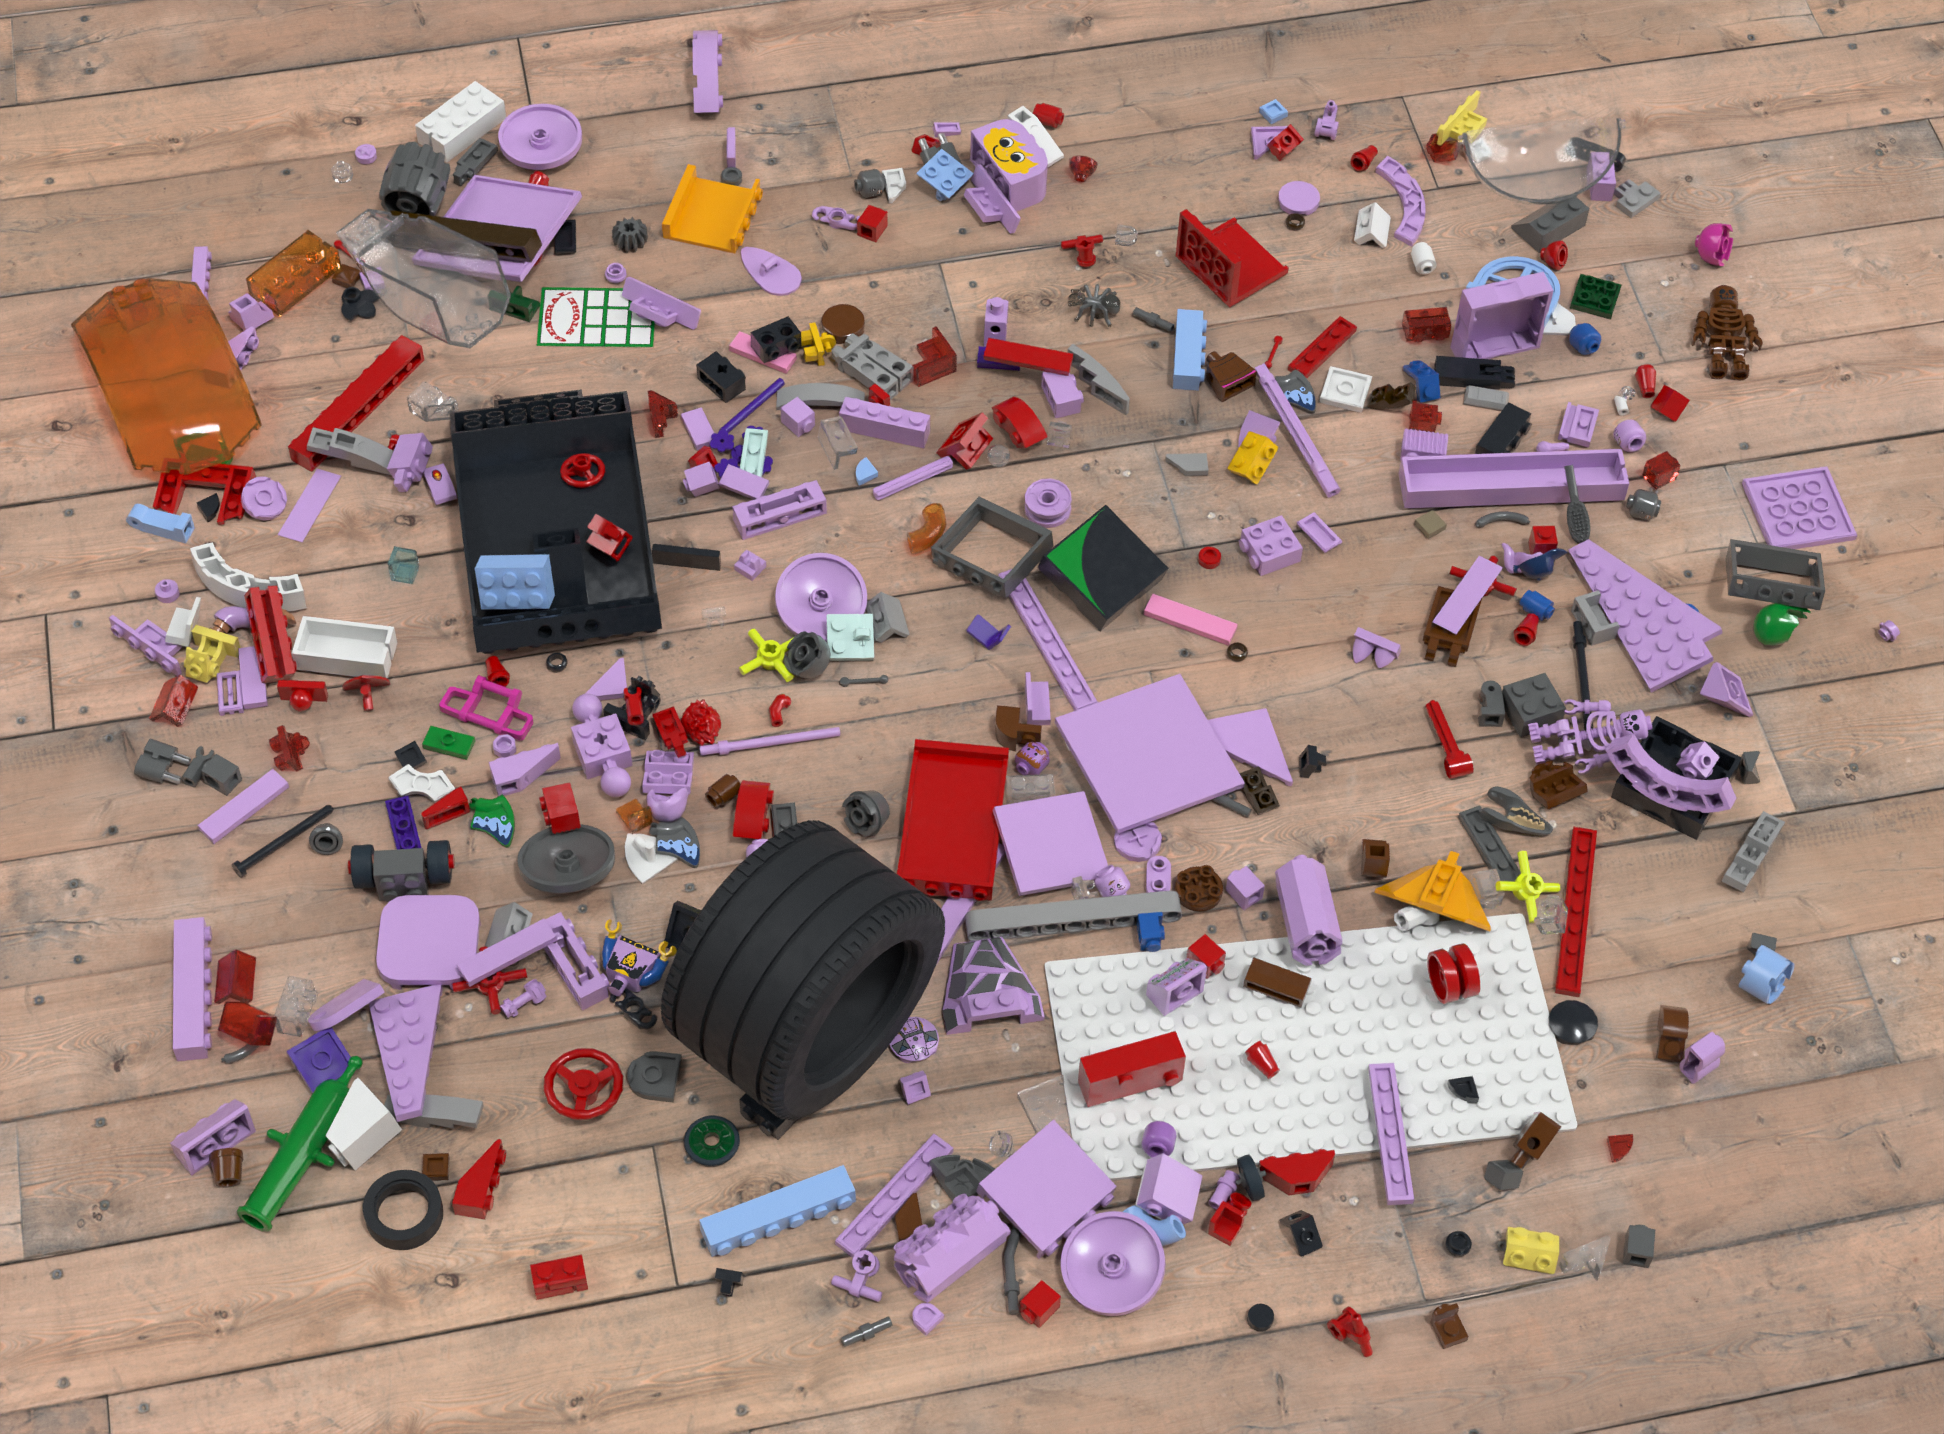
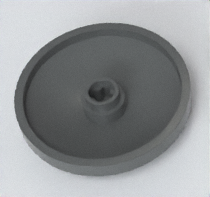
M581 824L579 829L561 831V833L557 832L556 834L552 833L551 827L544 829L529 838L518 853V867L523 880L535 889L550 893H569L591 887L604 879L615 863V850L611 838L602 830Z

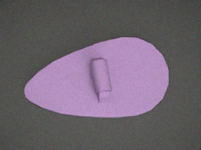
M754 247L742 248L741 258L744 267L765 292L771 295L784 296L795 292L800 287L802 281L801 273L794 265L762 249Z

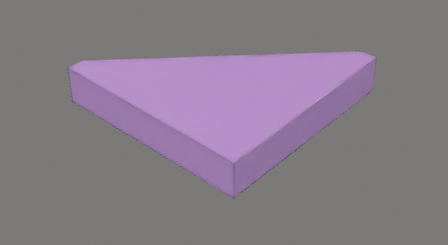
M1288 126L1251 127L1254 160L1265 154L1269 150L1267 144Z
M620 658L585 694L595 695L599 700L623 698L624 688H627L624 658Z

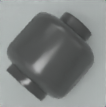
M877 169L861 171L857 179L854 180L856 192H860L864 198L882 195L883 190L887 186L884 173H880Z
M1643 489L1636 490L1634 495L1630 494L1626 503V507L1630 508L1629 512L1632 517L1647 521L1651 520L1653 516L1657 517L1661 506V500L1658 499L1657 493Z

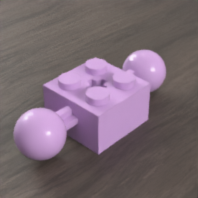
M582 694L575 699L572 706L573 715L578 721L582 722V724L571 727L576 752L587 780L602 775V790L608 796L621 797L629 791L631 786L630 775L624 770V768L632 766L631 750L617 714L599 718L602 714V703L599 698L592 694Z

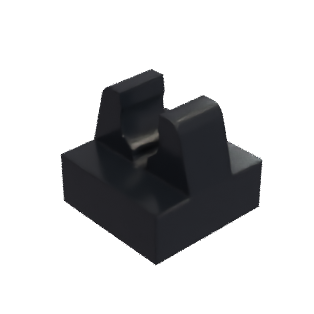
M1307 745L1299 756L1300 777L1309 778L1312 773H1320L1322 771L1321 765H1327L1326 756L1317 752V746Z
M716 1268L715 1279L717 1282H722L720 1293L732 1297L735 1284L743 1286L745 1276L743 1272Z

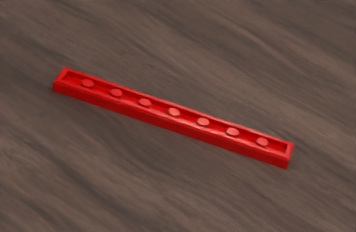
M1573 826L1555 993L1573 997H1580L1597 837V830Z

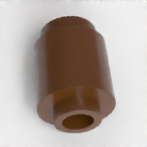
M725 774L708 787L705 797L715 808L724 806L738 795L741 784L734 775Z

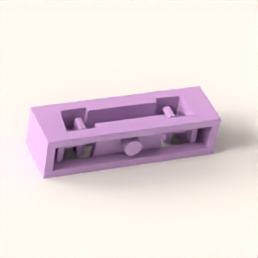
M817 480L732 506L733 520L743 540L827 514L826 498ZM811 507L812 511L799 514L800 510L803 512L806 508ZM762 522H765V526L751 530V526L756 524L759 526Z
M561 912L545 919L556 935L557 941L544 947V950L582 1011L608 998L607 987L610 986L609 981L604 973L600 974L598 972V965L593 955L588 956L585 950L587 948L581 937L577 938L574 934L575 928L569 918L565 920ZM564 938L569 952L583 972V974L578 976L579 983L576 980V973L561 950L565 946Z

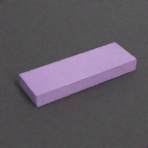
M255 647L238 648L244 709L268 706L266 683L261 682Z

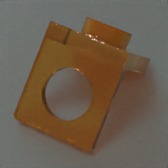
M637 799L616 808V813L631 834L642 830L653 822L650 806L643 808Z

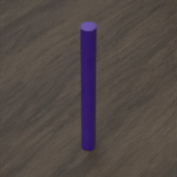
M778 378L721 427L719 431L726 430L729 433L776 393L777 390L785 385L784 380Z

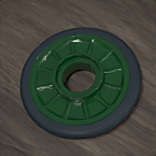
M716 1115L704 1116L694 1121L687 1129L684 1137V1147L689 1157L705 1166H717L726 1163L736 1154L740 1144V1136L736 1126L728 1119ZM709 1136H716L719 1142L716 1145L710 1146L705 1143V1139Z

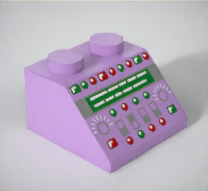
M1189 958L1180 963L1175 962L1166 972L1161 975L1156 974L1148 981L1146 995L1165 1016L1204 991L1207 966L1202 962Z

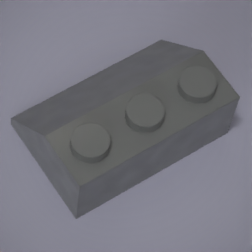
M1576 196L1557 198L1512 224L1511 229L1540 253L1541 249L1546 248L1550 243L1561 241L1584 227L1590 208Z

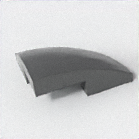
M960 1155L939 1156L931 1159L929 1162L937 1180L952 1201L961 1194H966L968 1197L978 1196L979 1194L976 1190L979 1183L992 1173L995 1168L976 1158L972 1162L967 1159L960 1160Z

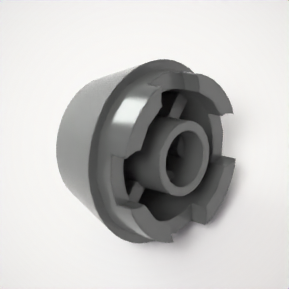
M874 790L855 791L842 804V807H845L847 816L844 818L845 824L854 834L859 832L864 837L877 834L890 815L886 799L882 794Z

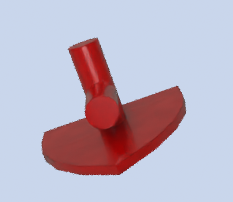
M361 675L344 682L342 688L343 691L360 689L364 711L373 710L371 687L390 685V681L381 676Z

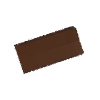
M1253 957L1244 979L1243 987L1302 1008L1312 978Z

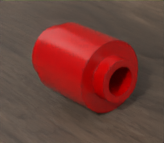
M1037 103L1034 108L1033 114L1039 119L1041 124L1057 128L1058 125L1063 123L1064 113H1062V108L1046 103Z

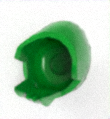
M1771 603L1757 613L1753 623L1754 634L1758 641L1764 645L1775 646L1786 643L1794 629L1799 625L1798 618L1807 619L1804 612L1811 613V611L1807 608Z

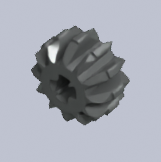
M633 216L628 220L624 217L623 221H616V225L612 229L614 245H617L619 250L625 249L627 252L631 249L636 252L637 247L643 248L644 243L648 240L646 224H643L641 219L635 220Z

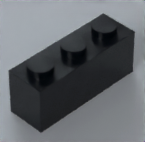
M1508 402L1478 442L1475 454L1511 453L1512 449H1517L1521 442V436L1523 434L1527 435L1532 426V423H1530L1532 413Z

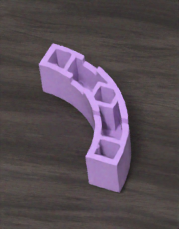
M718 30L693 31V75H697V87L693 88L694 113L719 112V108H723V95H719L718 66H722V54H718L719 46H722V34H718Z
M1634 733L1612 740L1606 749L1610 760L1618 772L1624 774L1633 783L1632 786L1636 790L1667 807L1681 811L1719 812L1731 809L1737 799L1728 777L1715 780H1698L1675 774L1652 759L1638 742Z

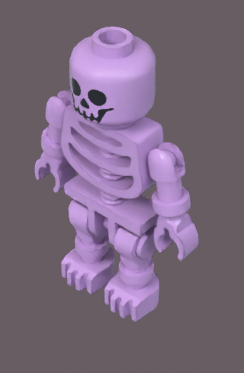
M1569 699L1564 701L1565 705H1574V709L1571 711L1565 710V714L1574 715L1579 712L1590 714L1587 720L1586 731H1579L1576 716L1571 717L1573 729H1570L1568 719L1558 720L1550 726L1543 724V727L1540 728L1538 723L1528 724L1532 743L1540 742L1542 736L1549 738L1550 735H1557L1563 738V742H1560L1559 746L1555 748L1550 746L1547 747V750H1543L1542 745L1533 746L1536 766L1546 763L1545 759L1549 758L1551 761L1555 760L1554 757H1563V759L1575 757L1574 746L1576 745L1579 757L1584 756L1581 741L1588 739L1592 748L1598 753L1593 755V758H1583L1575 762L1576 766L1580 763L1586 765L1584 770H1579L1578 774L1580 775L1588 773L1590 769L1596 766L1600 768L1603 766L1602 764L1611 761L1606 753L1610 743H1607L1604 736H1609L1612 742L1614 739L1634 733L1637 740H1642L1648 737V730H1652L1650 716H1645L1644 712L1640 709L1623 712L1620 715V719L1616 720L1615 712L1610 711L1611 703L1607 700L1576 702ZM1598 718L1597 728L1591 729L1592 722ZM1604 718H1607L1606 726L1602 728V721ZM1575 735L1576 739L1568 740V736ZM1599 738L1603 746L1597 745L1593 739Z

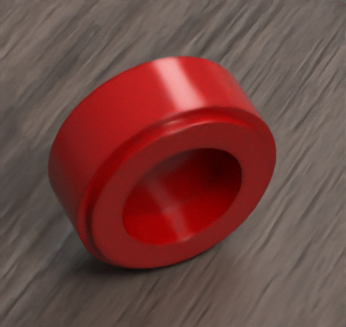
M1204 547L1199 552L1198 562L1203 568L1214 569L1220 565L1221 553L1215 547Z

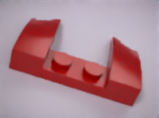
M165 458L153 508L155 510L160 508L167 513L176 515L186 484L225 488L217 524H225V520L235 517L242 519L245 512L241 503L242 490L248 481L256 478L253 467Z

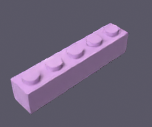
M208 246L194 247L190 292L192 306L206 305V300L209 299L207 290H209L208 280H210L209 270H211L209 260H212V254L209 252Z

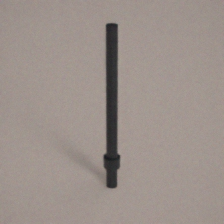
M1575 621L1573 622L1574 637L1572 642L1573 648L1576 649L1581 702H1585V700H1590L1585 654L1587 642L1586 636L1583 635L1582 622ZM1582 712L1584 730L1586 731L1587 720L1590 714Z

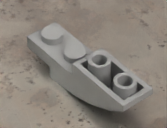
M312 428L307 444L308 451L350 460L351 466L391 475L387 467L394 452L393 450L371 439L335 428L334 432Z

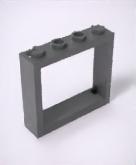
M979 496L931 547L933 563L938 567L945 568L958 577H963L977 586L986 588L995 595L1007 598L1041 561L1043 555L1051 550L1054 545L1051 530ZM980 520L1034 545L1003 579L951 554L953 549Z
M1730 539L1726 555L1729 596L1814 610L1821 609L1825 594L1821 553ZM1735 547H1740V552H1736ZM1809 559L1816 560L1814 564H1808ZM1737 565L1810 576L1811 586L1737 574ZM1737 579L1743 580L1742 584H1738Z

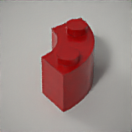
M1013 396L992 407L995 423L1010 435L1012 443L1017 448H1027L1048 437L1036 414L1020 398Z
M742 780L735 810L733 837L762 839L764 833H768L769 818H766L769 804H773L774 790H770L771 783Z

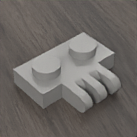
M1628 179L1615 188L1613 194L1619 198L1616 207L1632 218L1657 201L1661 193L1646 181L1638 186Z

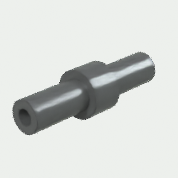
M1138 307L1133 311V315L1147 321V324L1153 327L1158 326L1169 332L1174 328V324L1161 319L1160 315L1154 312L1149 313Z
M888 1316L872 1324L869 1322L859 1326L858 1330L841 1337V1342L844 1347H847L862 1339L867 1341L875 1337L874 1334L893 1326L892 1321Z

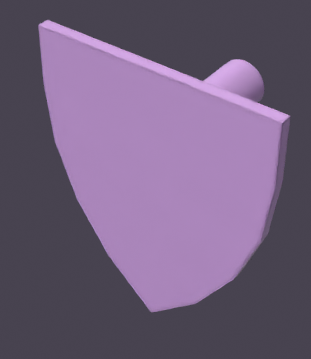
M1249 410L1240 430L1239 447L1248 431L1266 436L1274 443L1277 439L1274 434L1280 422Z

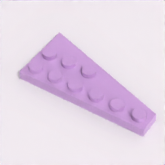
M431 985L376 999L369 1003L397 1122L422 1116L426 1095L425 1087L427 1077H429L430 1058H432L437 1028L436 1021L440 1010L439 1002L443 992L442 985Z

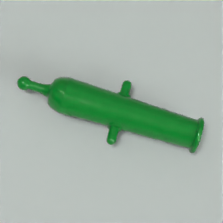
M352 1056L349 1059L348 1067L337 1080L327 1079L316 1087L289 1133L283 1134L275 1129L267 1131V1137L278 1142L280 1148L245 1205L239 1206L237 1209L238 1216L246 1224L262 1232L271 1231L273 1227L271 1222L312 1162H319L328 1167L334 1165V1158L322 1153V1148L328 1140L326 1134L350 1090L348 1088L349 1081L355 1071L362 1067L363 1061L359 1056Z

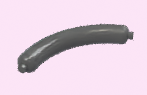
M1501 511L1479 518L1475 526L1482 528L1491 522L1500 520L1515 521L1523 525L1530 524L1531 521L1525 515Z
M263 1018L260 1021L255 1036L248 1044L237 1051L225 1054L224 1058H221L222 1062L225 1061L226 1064L233 1063L254 1052L267 1035L270 1024L267 1018Z

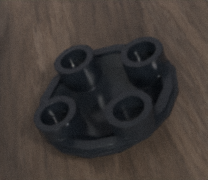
M1566 1000L1552 1008L1549 1015V1026L1556 1035L1558 1042L1562 1044H1580L1594 1038L1598 1028V1019L1594 1011L1585 1003L1577 1000Z

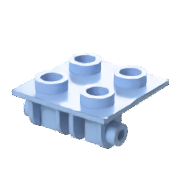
M943 149L916 173L937 190L935 196L939 201L949 199L974 175V173Z

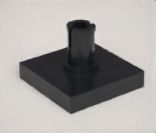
M678 900L673 904L664 940L668 942L666 948L670 949L671 946H675L678 951L689 928L700 913V909Z

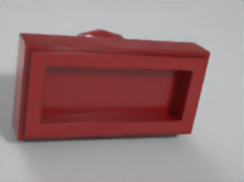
M278 680L277 689L280 700H290V705L296 711L308 710L313 701L327 702L328 692L324 681Z

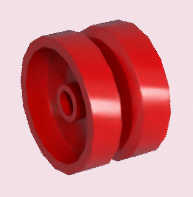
M1462 943L1451 946L1448 952L1442 948L1428 953L1427 968L1430 982L1436 997L1442 1004L1457 1001L1459 995L1464 999L1479 995V970L1472 951L1466 944Z

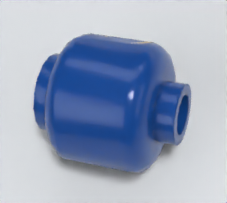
M1577 324L1572 328L1569 343L1580 354L1588 355L1599 349L1602 340L1601 334L1591 324Z

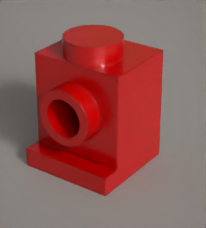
M1290 124L1267 144V147L1281 161L1304 139Z

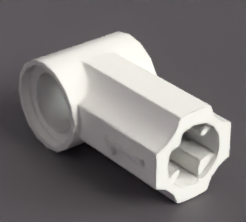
M1410 905L1394 913V921L1398 925V929L1405 932L1421 924H1437L1439 922V914Z

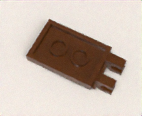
M1438 586L1422 640L1424 644H1428L1425 659L1434 661L1437 647L1451 650L1447 665L1456 667L1459 654H1464L1468 651L1482 598L1458 633L1455 634L1433 623L1435 617L1454 592L1453 589Z

